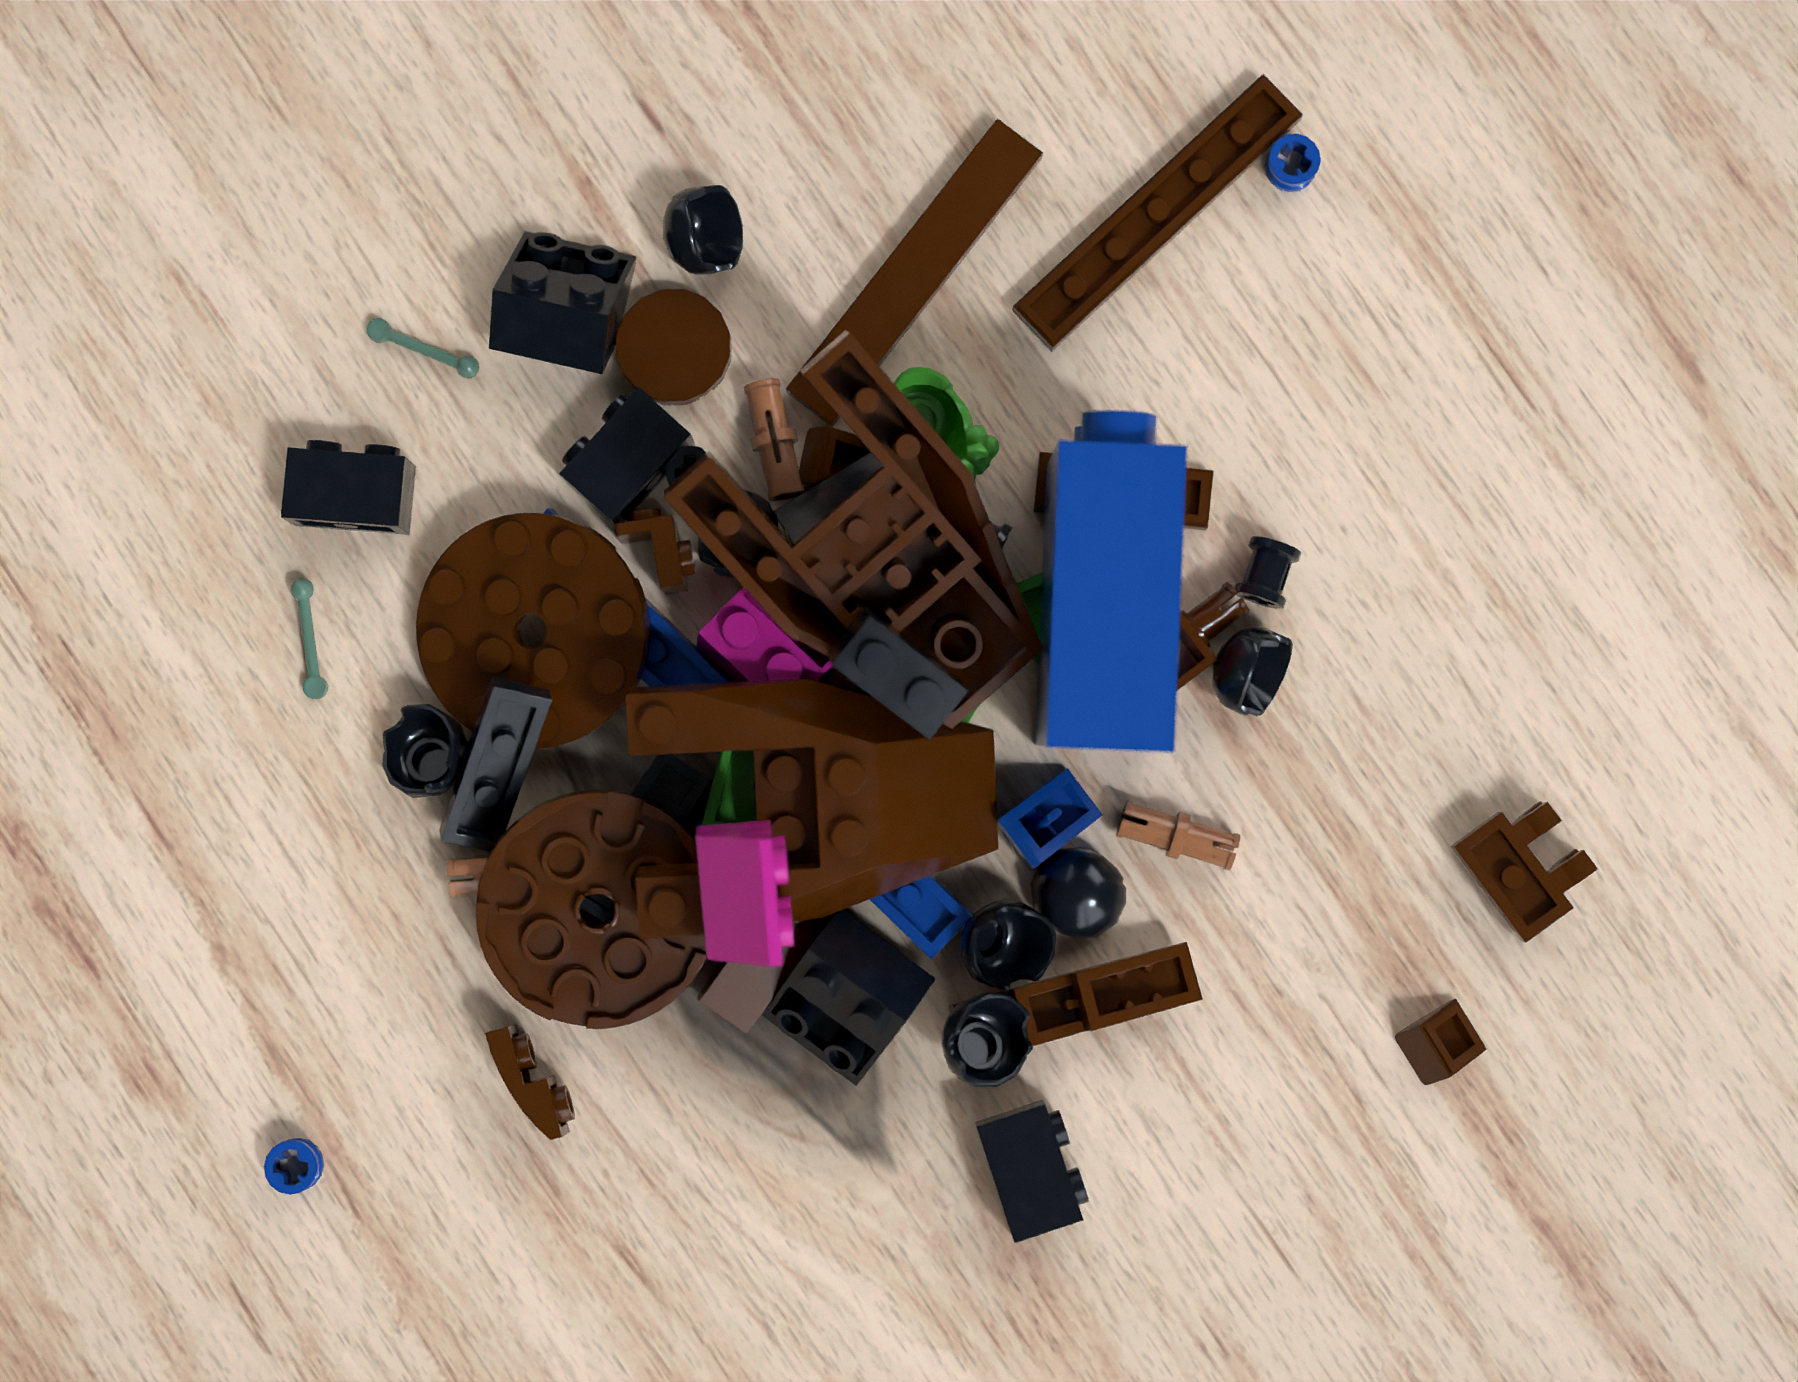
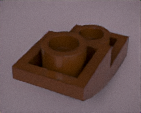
M517 1024L486 1032L487 1042L498 1071L510 1094L525 1115L550 1140L563 1137L569 1133L567 1122L575 1120V1112L568 1087L566 1085L558 1087L555 1075L532 1081L529 1070L535 1069L537 1062L529 1035L527 1033L520 1035Z

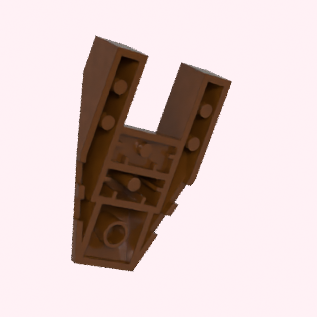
M845 330L800 371L883 466L793 545L710 451L704 454L664 490V499L789 637L803 642L828 657V651L865 605L960 677L968 692L943 722L944 725L953 729L1043 650V647L1000 547V542L992 522L989 520L975 486L976 483L972 473L852 334Z
M811 678L629 687L625 694L629 756L753 750L757 821L771 820L772 836L785 835L789 883L777 884L778 897L790 896L792 922L823 918L998 850L993 729L961 721L953 729L942 724L932 738L928 739L873 696L828 685ZM698 863L639 866L636 875L639 939L705 935Z

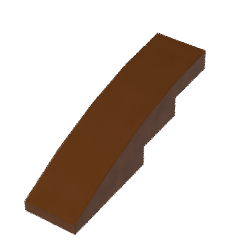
M1187 942L1013 987L1008 991L995 992L997 994H1009L1027 1008L1031 1017L1027 1021V1031L1033 1046L1085 1031L1098 1030L1203 1000ZM959 1003L948 1005L950 1013Z

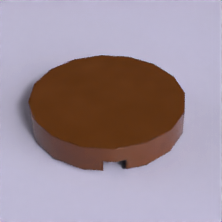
M661 289L640 298L625 313L616 334V357L626 380L635 390L639 387L655 402L662 405H688L700 400V397L707 395L711 390L713 391L723 381L731 362V335L721 312L705 297L685 289Z

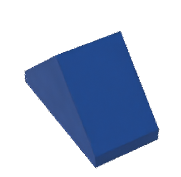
M1067 768L999 818L997 824L1000 831L1030 870L1045 861L1103 814Z

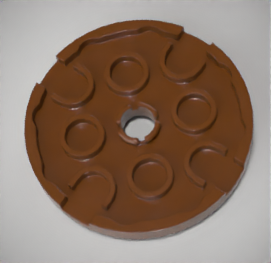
M516 513L500 516L473 527L455 540L440 556L433 566L420 596L416 620V639L421 665L430 687L438 700L458 722L473 732L492 676L550 690L552 702L535 749L556 747L581 739L601 727L614 715H617L626 705V692L629 687L638 686L646 666L650 646V617L644 591L638 578H634L626 562L616 551L617 548L608 539L587 525L567 517L546 513ZM528 614L539 616L546 626L545 640L536 648H530L522 640L520 631L517 630V626L521 624L523 618Z
M593 789L563 794L549 799L523 814L506 830L492 849L480 878L476 901V923L480 945L490 969L502 987L515 1000L538 1016L550 1021L554 1019L567 1024L586 1026V1029L616 1028L632 1024L659 1012L672 1003L694 980L706 960L705 935L639 939L636 875L639 866L698 863L695 839L675 817L658 805L641 797L613 790ZM603 894L612 899L614 912L607 922L591 924L581 917L579 908L587 895Z

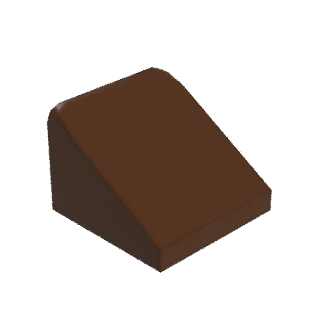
M830 426L810 428L806 434L799 466L801 484L807 487H814L871 452L856 434Z
M1456 998L1415 1021L1395 1035L1396 1042L1424 1085H1430L1452 1077L1487 1050Z

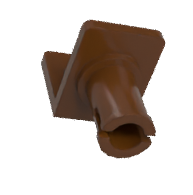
M1228 582L1224 583L1219 590L1188 613L1184 610L1180 611L1179 638L1198 664L1177 679V690L1218 660L1209 649L1210 644L1208 641L1241 616L1249 613V608L1243 598H1240L1226 610H1220L1222 605L1238 593Z

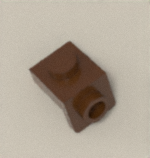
M643 509L626 514L627 522L614 525L616 538L621 544L652 539L659 584L665 595L688 591L686 576L696 574L690 539L680 541L677 522L672 514L662 516L661 509Z

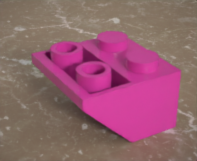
M744 587L697 635L696 647L733 682L811 678L824 683L836 669L831 665L829 657L803 642L796 641L786 635Z
M771 820L697 826L696 844L707 960L769 967L782 966V947L794 946L790 896L778 897L777 884L789 883L785 835L772 836Z

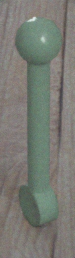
M375 318L367 325L368 336L377 343L391 341L456 368L458 374L463 378L475 377L479 372V363L474 357L464 356L460 358L392 330L389 323L382 318Z
M299 578L292 583L290 591L292 596L298 600L308 678L303 683V692L311 699H320L327 694L328 684L319 674L309 600L313 595L314 587L308 579Z

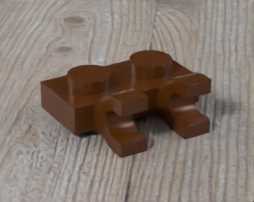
M1539 801L1520 815L1512 824L1503 812H1497L1451 845L1456 855L1521 942L1524 943L1571 911L1574 907L1563 893L1598 870L1584 850L1578 851L1573 849L1557 861L1549 871H1546L1527 846L1562 821L1548 802L1542 803Z

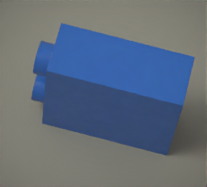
M1113 410L1082 413V426L1075 427L1074 441L1059 440L1047 463L1039 635L1043 650L1039 653L1035 745L1057 748L1174 752L1187 445L1156 444L1157 416L1154 414Z

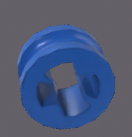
M1289 134L1278 139L1272 146L1265 163L1266 176L1271 184L1279 190L1286 192H1296L1306 188L1314 179L1321 162L1320 151L1315 142L1307 136L1300 134ZM1291 151L1300 153L1302 155L1300 164L1307 169V172L1302 173L1298 168L1294 176L1286 174L1283 171L1285 161L1279 158L1278 155L1283 153L1288 158Z
M302 1138L289 1139L274 1146L266 1156L264 1164L265 1177L270 1186L278 1192L288 1195L301 1193L315 1185L322 1176L324 1168L323 1155L318 1146L310 1140ZM291 1149L297 1151L299 1161L308 1162V1172L297 1176L300 1182L291 1181L290 1172L280 1168L281 1160L291 1157L288 1151Z

